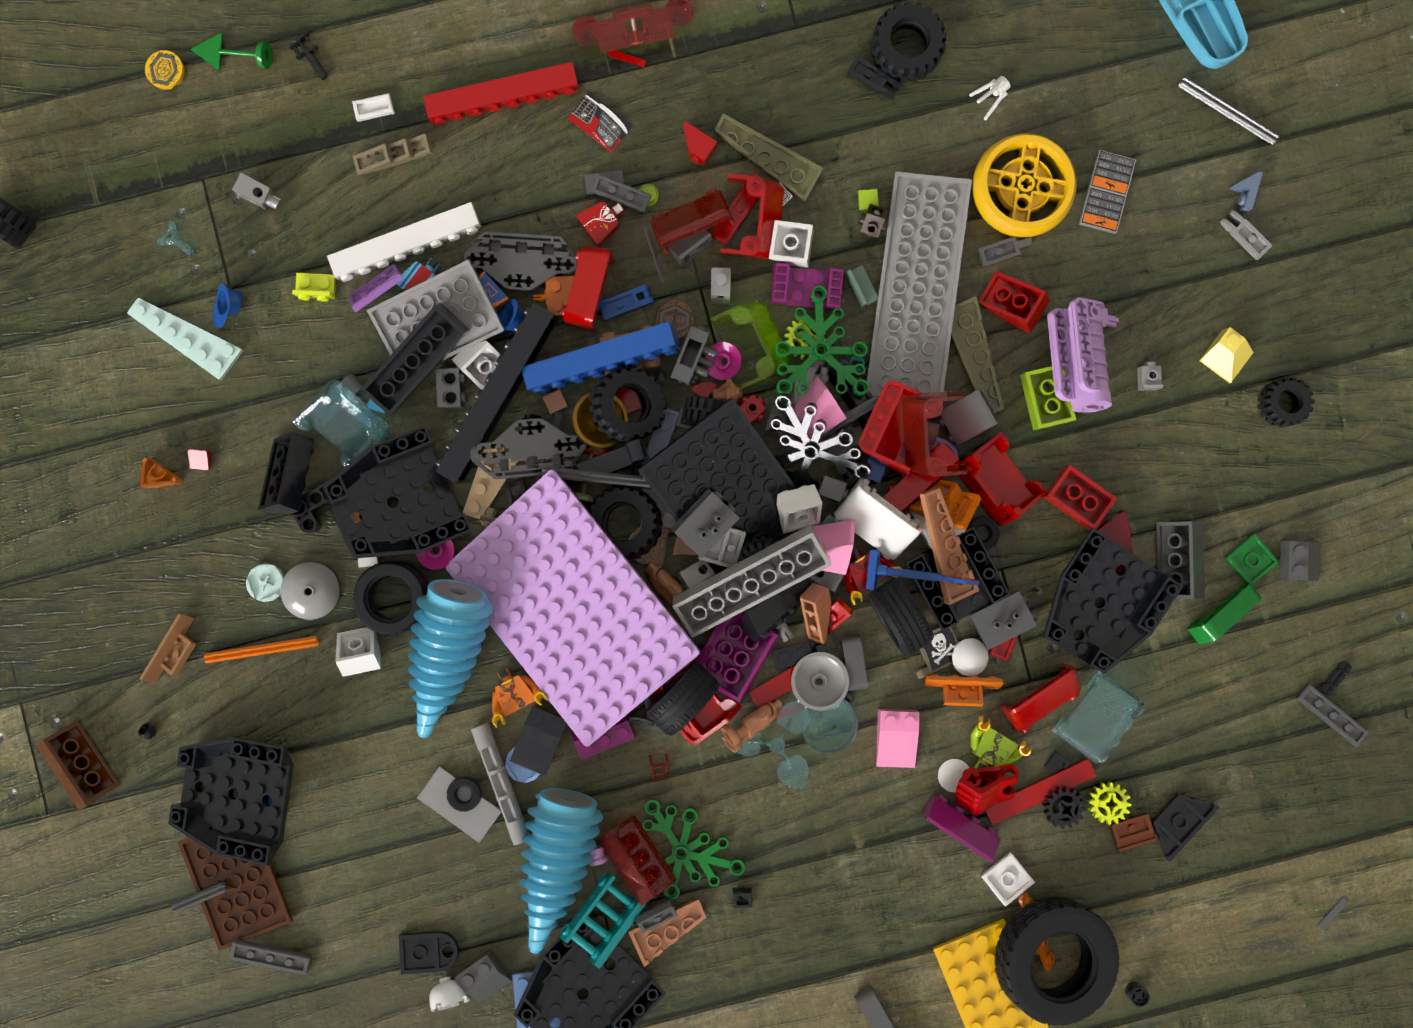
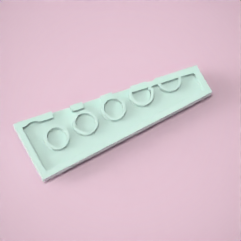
M137 298L127 312L131 317L221 381L244 351L140 298Z

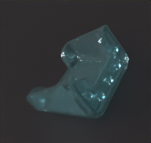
M336 379L329 381L293 420L299 429L309 431L314 428L341 451L340 462L344 467L349 465L370 446L385 441L389 433L387 423Z

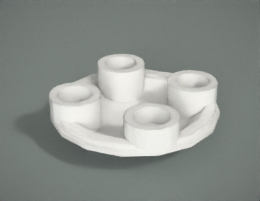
M973 638L956 642L952 654L953 668L965 676H976L985 669L989 658L988 651L982 642Z

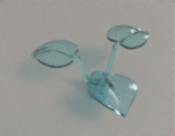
M798 700L784 705L777 715L778 724L785 727L781 736L773 737L770 742L760 740L761 733L759 731L737 753L752 757L760 752V744L769 746L773 753H780L786 759L778 765L777 775L779 779L788 786L803 790L809 776L808 764L798 754L793 755L791 758L788 757L784 752L785 741L783 738L788 729L793 734L802 733L807 729L810 721L807 707Z

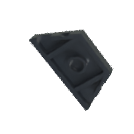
M1176 793L1151 821L1165 859L1171 862L1220 807L1213 803Z

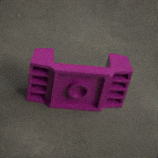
M776 263L772 269L769 304L815 309V302L811 299V291L815 286H823L827 290V296L823 301V310L842 309L845 271L844 269L830 268L829 271L790 267V264ZM815 293L817 298H821L819 293Z

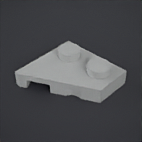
M731 527L703 558L698 556V559L727 568L737 564L746 532Z

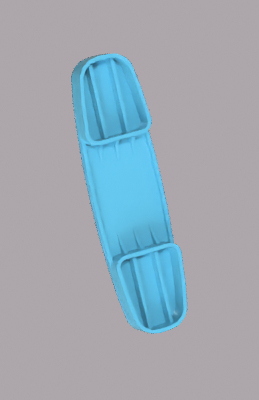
M1159 0L1173 25L1201 65L1217 69L1231 63L1244 52L1248 43V36L1234 0Z

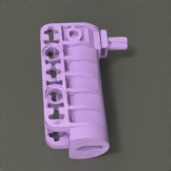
M1078 297L1070 302L1068 309L1055 308L1047 314L1055 394L1060 400L1071 402L1073 411L1082 413L1096 412L1107 409L1112 405L1103 328L1106 326L1116 327L1119 318L1108 315V310L1103 302ZM1058 332L1061 335V340L1058 338Z

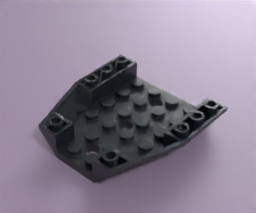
M425 425L370 446L323 486L331 513L345 544L355 559L419 554L472 531L465 513L461 514L446 478L435 472L438 460L431 447L433 441ZM426 483L431 484L434 488L433 492L426 493L423 490V485ZM395 498L398 501V506L395 508L389 507L387 500ZM354 512L359 513L362 517V520L358 523L353 522L350 518Z
M1091 528L1059 578L1043 636L1105 674L1152 635L1183 588V585L1120 547L1096 529ZM1119 565H1123L1122 573L1117 574L1116 568ZM1102 597V604L1096 607L1095 600ZM1081 630V636L1074 639L1075 631Z
M237 737L179 747L177 766L186 769L181 803L171 805L168 824L215 855L268 866L283 843L294 768L286 747ZM201 781L205 785L204 791L200 789ZM234 788L238 791L237 798L233 796ZM268 795L272 798L271 805H268L266 802Z
M582 923L576 931L594 947H598L602 942V937L585 923ZM558 937L540 956L513 1015L526 1028H553L550 1025V1021L553 1018L561 1020V1025L558 1028H635L662 999L666 992L619 944H617L607 958L613 959L615 966L612 969H607L603 964L599 969L588 961L590 953L572 939L567 944ZM579 989H587L588 996L586 998H579L577 995Z

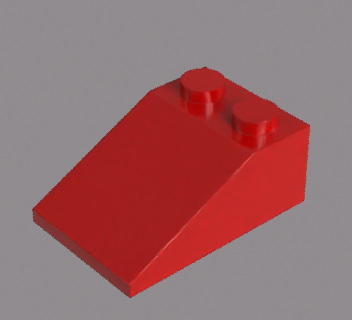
M998 271L995 272L978 300V304L986 310L1028 333L1032 332L1050 302L1047 291Z

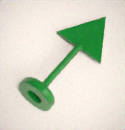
M222 32L190 49L218 71H220L221 54L255 57L257 65L263 69H269L273 60L272 47L267 41H260L256 46L255 52L222 49Z

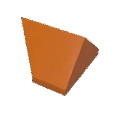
M144 458L142 460L140 487L159 488L182 483L183 480L153 459Z

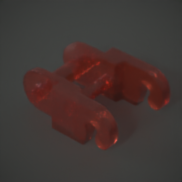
M665 753V764L657 766L652 764V757L649 755L650 771H653L651 777L654 780L660 776H665L667 779V775H669V772L666 770L669 769L667 753ZM664 768V772L655 773V769Z

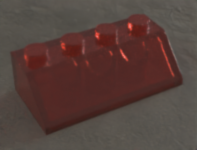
M635 815L598 839L640 906L677 881Z

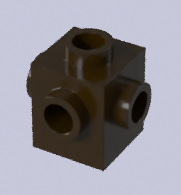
M869 204L867 213H862L859 224L862 225L860 232L869 237L879 238L880 232H885L888 221L885 219L888 209Z

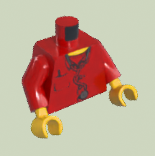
M858 546L852 549L851 558L853 562L848 565L845 575V587L851 596L853 605H856L855 598H860L861 602H863L862 593L869 590L866 589L870 552L863 555ZM880 554V565L901 569L891 560H887ZM878 576L877 584L889 578L890 576Z

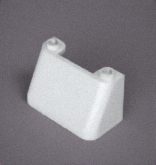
M859 479L847 494L845 500L843 499L834 511V519L836 522L855 520V533L877 550H880L884 558L895 560L921 533L924 521L917 516L915 519H910L911 515L909 513L905 515L878 495L875 488L871 490L868 486L870 483L868 479Z

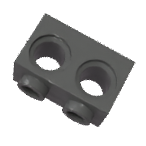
M436 369L437 408H464L466 392H463V384H465L466 379L465 373H462L461 369ZM454 374L456 377L455 382L448 384L447 377ZM455 393L456 401L449 403L448 396Z

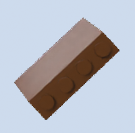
M78 721L43 739L37 746L79 811L120 785Z

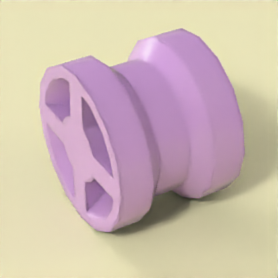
M597 845L594 850L589 852L592 856V861L589 863L590 866L600 865L608 861V857L604 854V845Z

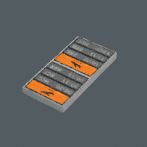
M1102 150L1097 152L1079 225L1112 234L1117 233L1136 159Z

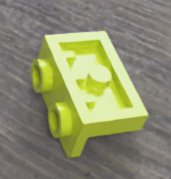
M296 273V289L292 290V294L297 296L299 300L308 301L310 298H317L318 301L327 302L329 299H335L336 278L330 274Z

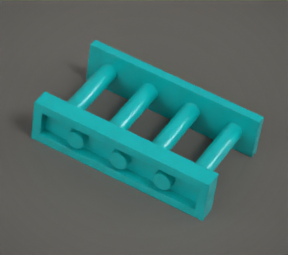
M609 873L599 878L594 891L572 921L563 927L559 937L567 944L572 939L590 953L588 961L599 969L635 921V917L640 914L647 904L637 896L629 898L612 884L615 877ZM606 890L626 905L622 914H617L600 900ZM595 906L614 921V925L610 930L606 931L588 916ZM582 923H585L602 937V942L598 947H594L576 933Z

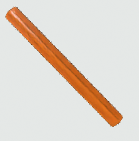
M318 636L209 652L204 654L205 663H213L315 647L319 645Z

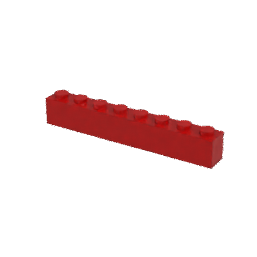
M573 62L425 95L423 99L431 124L441 125L447 120L453 119L458 121L469 115L480 116L486 111L497 112L504 107L515 108L520 106L521 103L527 102L532 104L543 98L554 99L557 95L561 94L572 95L579 90Z

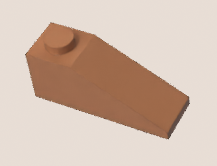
M812 583L800 596V602L808 639L824 645L827 638L831 597L828 588Z

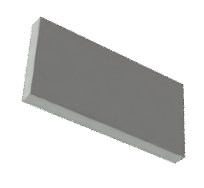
M439 766L417 798L480 843L502 812L501 809L484 796L481 797L479 804L470 811L460 812L453 809L447 800V789L457 777L442 766ZM460 787L457 791V797L461 801H468L471 798L470 789Z

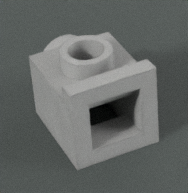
M1145 362L1144 366L1137 368L1138 391L1159 390L1163 388L1161 366H1156V362ZM1150 372L1153 373V379L1149 376Z

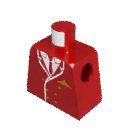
M600 202L576 214V217L595 245L601 247L620 228L616 218L623 214L624 210L619 203L609 209L604 202Z

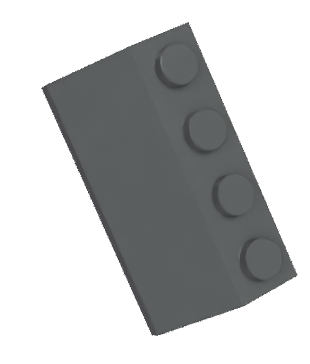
M1203 521L1156 522L1157 570L1183 585L1175 599L1205 598Z

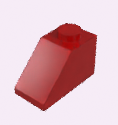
M685 121L683 123V131L690 160L697 165L701 163L705 166L717 148V141Z

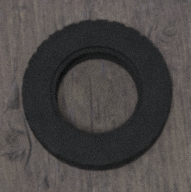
M1049 896V898L1043 897L1024 905L1023 908L1021 907L1005 924L1006 926L1001 931L999 941H997L995 971L999 979L998 982L1002 990L1005 991V995L1021 1011L1040 1023L1064 1026L1084 1020V1018L1095 1013L1105 1003L1104 1001L1108 999L1117 980L1119 949H1117L1118 945L1112 930L1100 916L1075 900L1073 901L1065 897L1060 898L1059 896ZM1056 933H1075L1081 947V959L1075 974L1061 986L1055 988L1038 987L1032 974V962L1038 947L1044 940Z

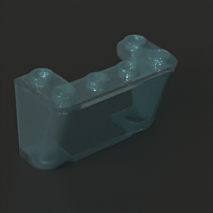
M1098 671L1087 685L1091 690L1069 718L1063 716L1053 729L1056 735L1096 764L1104 763L1107 760L1109 751L1120 743L1122 734L1130 730L1133 725L1132 721L1136 716H1140L1145 709L1142 700L1106 674Z

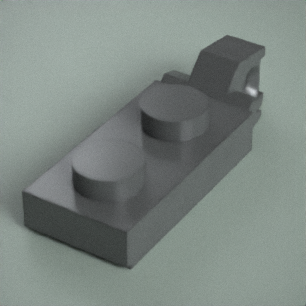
M1011 237L978 249V253L984 268L1020 256L1024 253L1023 249L1030 247L1033 243L1031 237L1020 240L1019 237Z

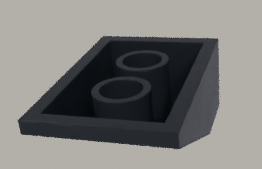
M532 706L510 762L546 776L568 724L563 718Z

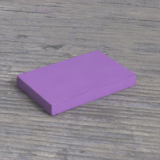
M392 264L348 295L352 309L355 312L359 311L403 280L398 267Z

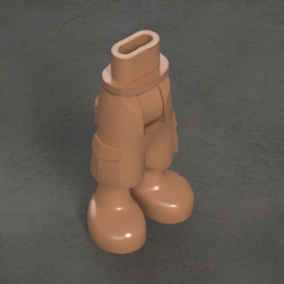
M653 561L646 567L645 572L649 575L648 579L652 582L654 589L661 594L668 606L671 607L673 597L684 592L685 588L666 570L662 569L661 566L658 567Z
M777 699L773 703L769 701L767 704L762 705L740 721L742 726L737 729H733L727 724L721 727V731L724 734L722 738L727 747L735 753L759 731L769 726L778 716V712L783 709L781 701Z

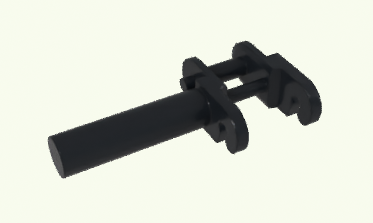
M304 32L295 38L296 42L291 43L289 49L295 51L297 60L303 59L306 56L321 80H325L328 75L313 55L314 50H318L319 47L314 45L306 49L303 41L305 36L309 37L310 34ZM300 45L303 48V51L301 53L297 48Z

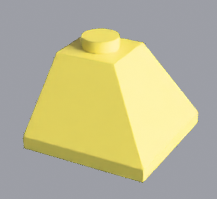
M1229 327L1219 333L1199 361L1228 383H1231L1254 352L1246 338Z

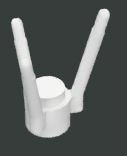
M1000 76L996 80L993 79L988 84L969 94L972 97L990 87V90L979 98L977 103L982 102L991 94L994 96L999 95L985 115L984 120L989 118L1001 100L1007 96L1006 91L1010 88V83L1004 76Z

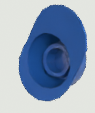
M224 283L218 287L217 298L213 308V323L217 328L224 326L227 316L239 313L242 305L243 293L240 290L227 288Z
M510 299L497 311L505 330L514 331L519 322L522 323L525 318V311L518 306L516 299Z

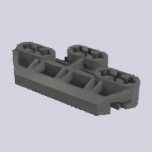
M483 232L476 238L477 242L464 255V261L473 260L474 257L479 260L474 261V264H472L475 271L487 272L507 291L517 293H534L541 284L554 276H574L578 264L576 255L561 236ZM491 242V251H489V247H479L482 243L489 244ZM518 244V253H516V249L501 248V245L516 246ZM545 246L544 254L542 250H528V247ZM564 247L567 252L555 251V248L561 249ZM495 258L497 262L491 265L488 261H492ZM558 261H560V263H561V265H562V266H560V268H561L562 271H559V268H558L559 263H558ZM552 262L555 266H551V269H548L546 265ZM571 263L574 267H570V270H567L565 266ZM519 277L521 278L522 282H524L520 283L522 288L518 284V282H520ZM513 278L515 282H512L511 286H509L507 281L509 282ZM529 279H532L533 283L528 287L526 283L529 282Z
M520 419L509 422L507 429L493 441L475 443L471 447L470 453L472 462L493 479L542 475L543 467L572 469L576 465L575 462L585 451L586 443L578 435H567L543 419ZM539 425V429L515 431V427ZM557 442H578V444L575 446L566 445L554 447V444ZM504 448V451L478 454V450ZM560 454H563V457L573 456V458L569 461H564V464H561ZM534 456H537V460L550 459V462L538 463V467H535ZM508 458H511V462L524 461V465L511 466V469H509ZM498 464V467H494L493 471H490L484 465Z

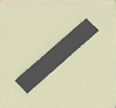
M1342 897L1318 926L1324 930L1349 901Z

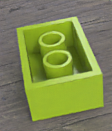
M1052 366L1025 372L1020 375L1033 431L1076 420L1071 402L1062 401L1055 394Z

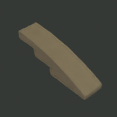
M424 133L409 140L404 138L389 145L384 143L352 157L357 175H362L416 160L434 152L429 135Z

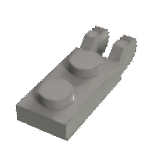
M1231 210L1229 212L1230 218L1239 225L1235 227L1225 218L1220 221V224L1257 261L1272 247V244L1247 219H1244L1235 210Z

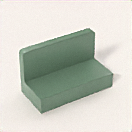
M863 265L846 271L845 277L861 309L878 301V295Z

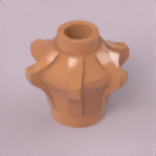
M727 379L725 384L713 390V397L724 402L729 398H733L737 404L739 398L743 397L741 387H737L732 382V379Z

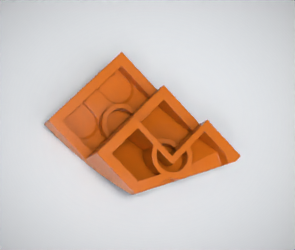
M939 480L932 488H940L954 528L966 531L981 501L980 495L962 492L956 482ZM921 500L915 505H910V511L925 518Z

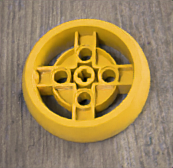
M1030 133L1007 136L989 147L977 163L972 183L974 202L983 219L997 231L1021 238L1037 236L1056 227L1070 211L1077 188L1075 170L1066 152L1052 140ZM1019 150L1018 158L1007 162L1001 170L990 169L994 161L1001 155ZM1039 156L1045 158L1053 166L1059 180L1052 178L1050 170L1039 160ZM1023 164H1029L1031 166V170H1026ZM1001 179L1008 180L1009 186H1004ZM1023 182L1026 183L1025 186H1028L1026 189L1023 188L1024 185H1021ZM1039 185H1044L1047 192H1042ZM989 191L996 192L1000 203L1010 211L1009 217L995 206ZM1017 201H1023L1025 208H1020ZM1048 201L1058 202L1056 208L1047 217L1029 222L1030 213L1040 210Z

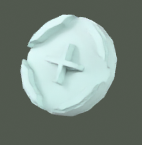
M257 565L251 569L246 579L247 591L254 599L259 601H274L281 596V584L285 575L275 565Z

